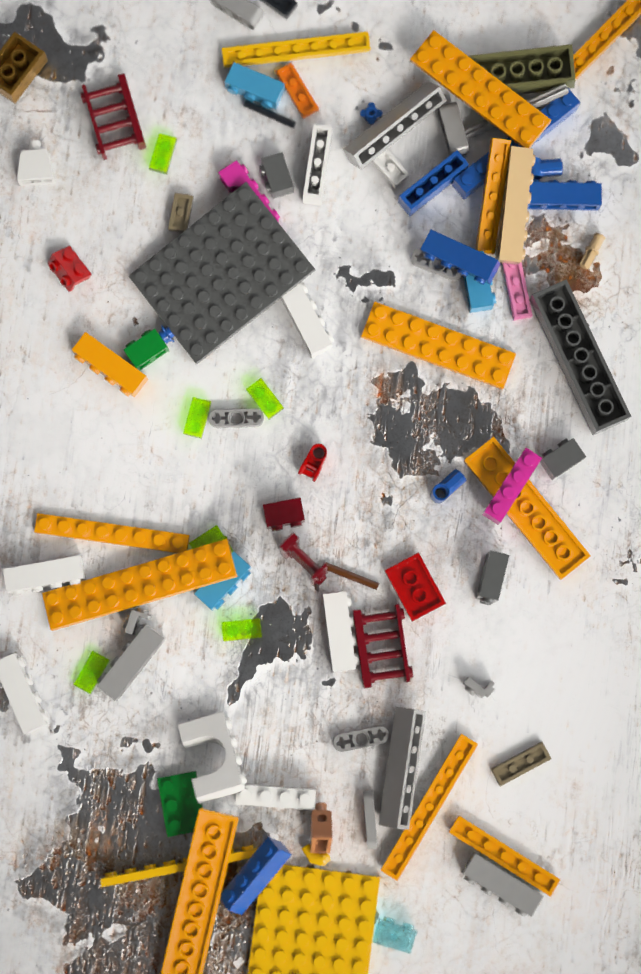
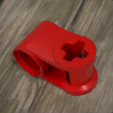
M315 444L311 447L298 471L299 475L304 474L312 478L313 482H316L327 458V449L324 445ZM316 449L324 451V455L321 458H316L313 455Z

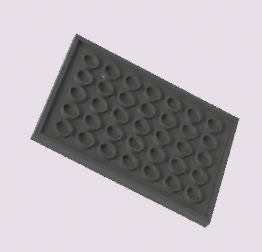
M245 182L131 273L129 278L166 326L170 328L193 361L198 364L316 270L247 182Z

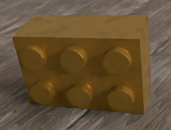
M15 31L0 50V94L16 104L47 63L48 59L43 50Z

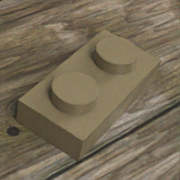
M174 194L168 227L169 231L183 233L188 229L194 199L192 195Z

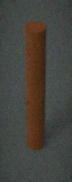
M325 563L328 566L327 571L375 590L379 586V583L333 564Z

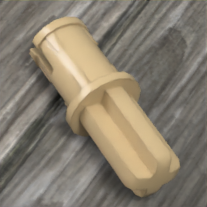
M594 233L579 263L583 269H589L595 256L599 255V249L605 240L604 235Z

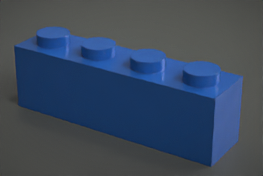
M456 150L399 195V205L409 216L413 215L452 184L454 178L468 168L469 163Z
M533 180L529 188L531 201L527 209L599 211L602 206V183H596V181L578 183L576 180L559 182L558 180L540 182V180Z
M430 229L420 249L428 260L434 261L436 259L441 262L440 265L451 269V267L458 269L457 273L465 277L471 275L475 277L474 281L482 285L485 282L491 284L500 266V262L497 259Z
M268 836L222 891L220 901L227 910L242 915L290 858L291 852L281 841Z

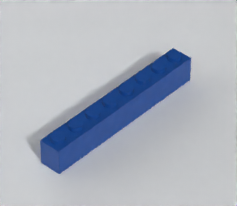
M569 88L568 94L553 100L540 110V112L551 119V123L533 145L578 110L581 102ZM506 137V138H505V140H511V145H510V147H511V146L521 147V146L518 145L516 142H514L511 138H509V137ZM489 152L454 178L452 187L464 200L484 185Z

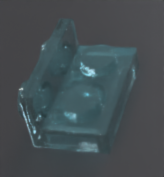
M384 916V919H378L372 942L411 954L418 931L414 929L412 924L403 922V925L395 923V919Z

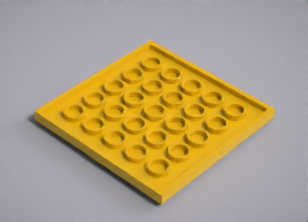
M284 864L258 895L248 974H368L380 877Z

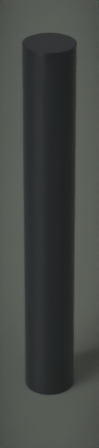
M245 100L243 104L244 107L294 129L296 126L295 121L249 100Z

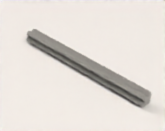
M563 83L526 101L535 108H538L568 94L569 90L567 85ZM485 119L464 129L466 138L471 139L495 126Z

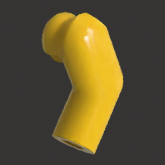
M310 844L301 848L311 864L324 866L330 861L328 853H310Z

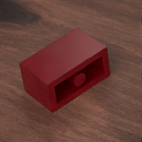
M301 497L263 504L267 529H271L272 532L283 530V526L288 525L291 528L300 527L305 522Z

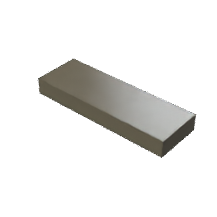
M541 741L491 768V771L501 787L552 758Z

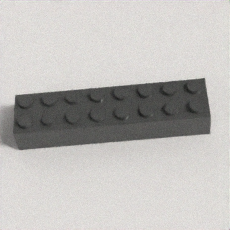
M567 279L532 294L529 301L592 435L627 421L631 414Z

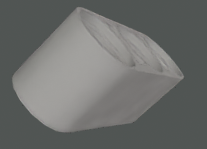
M210 0L217 9L252 30L255 29L264 16L263 10L248 0Z
M457 103L441 105L437 110L449 156L456 150L461 155L469 153L468 142Z

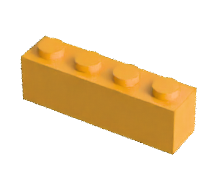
M86 332L72 349L75 354L74 358L82 364L84 362L89 364L91 371L97 375L99 373L103 374L105 381L112 386L116 384L121 387L119 390L126 396L132 395L135 398L148 381L145 374Z

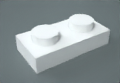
M388 149L372 161L394 188L410 176Z

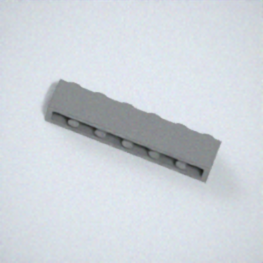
M427 81L343 148L350 163L362 170L443 105L447 100L440 86Z
M402 707L395 708L381 811L379 814V825L409 830L426 711Z

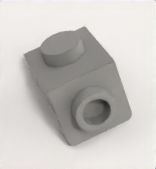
M137 608V611L131 610L130 616L125 618L123 624L124 632L134 635L140 617L151 620L152 616L148 615L149 611Z
M468 677L463 682L466 685L464 689L472 696L476 694L480 698L484 696L488 698L495 690L493 688L495 684L493 681H490L485 688H482L471 677Z

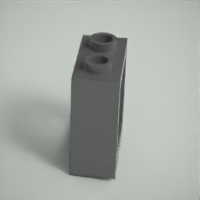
M492 550L486 554L476 599H480L479 603L491 605L499 601L510 555Z

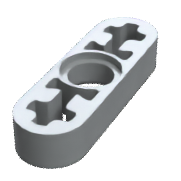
M421 248L414 250L412 253L411 261L416 267L453 281L459 280L462 277L459 273L452 275V271L449 269L443 272L445 270L444 266L440 269H435L432 266L433 261L431 260L429 266L426 265V260L428 259L424 257V253L420 250ZM419 254H423V258L426 260L422 259L420 262H418L417 257H415V255L419 256Z
M259 409L213 410L209 414L208 419L210 425L214 428L259 427L264 422V415ZM238 413L242 416V420L240 423L235 424L231 421V416ZM244 413H247V417H253L254 413H257L261 419H258L256 423H254L253 419H247L248 423H244ZM216 414H219L220 418H226L225 414H228L229 424H225L226 420H219V423L216 424L212 418H215Z
M377 726L343 733L334 738L333 745L340 752L379 745L389 739V732L385 727ZM381 729L382 732L386 733L382 741L379 738H373L374 743H370V736L367 732L372 731L371 735L377 734V730ZM359 733H363L367 737V741L363 745L356 743L355 737ZM348 735H353L352 741L355 747H350L351 743L345 744L343 749L336 745L340 737H343L344 740H349Z
M373 790L363 791L367 849L377 848Z

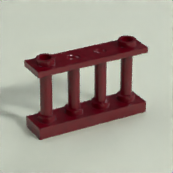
M125 73L118 75L119 82H116V85L88 92L84 84L82 85L83 92L80 93L83 104L87 103L98 143L95 144L98 155L102 154L104 160H107L105 153L107 150L132 143L134 145L138 144L139 150L146 148ZM119 92V94L123 93L124 99L121 102L97 109L92 108L91 99ZM124 109V111L128 110L129 116L126 119L102 126L97 125L96 116ZM127 126L129 128L133 127L134 133L131 136L103 144L100 134Z
M293 532L279 546L280 553L286 560L288 557L294 558L312 576V586L316 584L320 586L327 578L325 575L328 573V566L324 563L320 568L299 548V537Z
M395 604V611L370 615L361 614V609L353 610L363 688H371V683H375L378 680L405 677L406 682H411L410 678H413L412 666H408L402 620L405 619L404 609L400 608L399 604ZM391 619L397 620L398 630L375 634L364 633L363 625H366V623ZM395 638L400 640L401 650L373 654L366 650V645L369 642ZM402 657L404 669L378 673L370 672L369 664H372V661Z

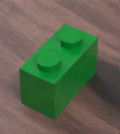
M156 329L145 331L140 339L137 341L132 340L124 349L131 363L139 371L169 352L168 346Z

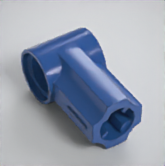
M535 157V164L531 169L533 180H540L543 177L562 176L563 163L561 158L541 160V158Z
M455 468L432 489L430 494L432 501L438 504L445 502L450 495L467 481L464 475ZM437 489L444 492L445 496L443 498L436 496L435 491Z

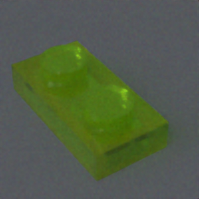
M158 134L149 170L168 174L177 143L176 137Z
M262 378L246 388L248 394L268 420L284 409Z
M196 397L192 398L183 431L184 435L202 439L211 401Z
M260 618L221 622L223 642L262 638Z
M92 650L73 685L92 694L98 683L97 680L103 674L110 659Z

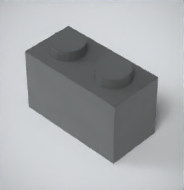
M283 152L261 158L262 165L259 166L262 177L265 176L267 180L264 183L267 194L271 193L272 199L294 193V186Z
M566 438L557 444L559 448L554 451L549 449L542 454L543 458L540 463L552 480L586 458V455L574 438L569 441Z

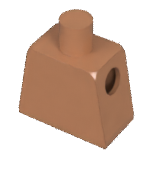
M319 802L315 804V810L311 813L310 853H330L332 844V811L327 810L326 803Z

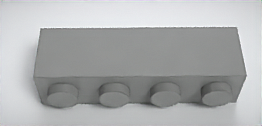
M148 625L140 626L134 633L135 639L125 644L122 649L124 653L120 658L115 657L110 664L112 668L109 672H104L97 680L99 682L97 687L114 701L120 699L166 640Z
M473 852L462 870L466 881L472 885L477 882L482 886V891L490 896L492 893L499 896L498 901L507 907L509 904L515 906V912L523 917L526 915L532 917L544 897L475 852Z

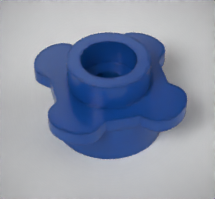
M369 103L366 109L360 111V115L364 117L368 124L372 125L378 118L382 117V111L378 110L374 103Z
M162 325V329L158 331L159 335L166 344L170 341L174 343L173 337L175 335L169 327L166 328Z

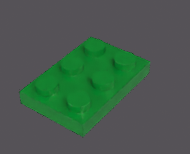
M196 771L157 778L167 837L192 833L195 830L199 809H203L202 803L199 804L196 799L192 779L198 778Z

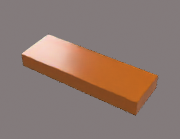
M292 62L275 71L280 82L285 83V90L302 119L319 111V107Z

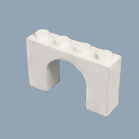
M223 711L178 725L185 749L204 743H216L226 751L225 761L219 770L192 779L196 799L199 804L245 790L246 776L244 771L240 772L239 768L242 761L240 754L235 753L234 747L237 746L235 736L230 735L229 731L232 728L230 718L225 717Z

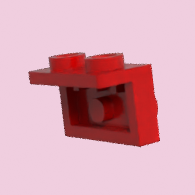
M70 245L52 253L47 263L50 270L58 277L60 283L68 292L72 291L75 285L89 279L92 275Z

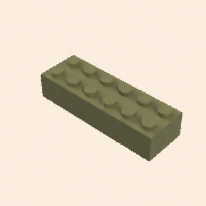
M572 44L469 56L517 94L544 92L563 83L569 89L575 88L576 78Z

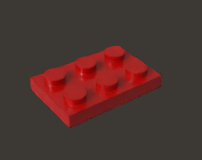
M419 552L385 570L411 622L446 604Z

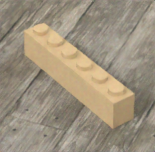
M510 147L495 257L500 263L517 265L525 258L523 243L527 239L525 225L529 220L527 206L531 201L529 188L533 183L531 169L535 164L534 149Z

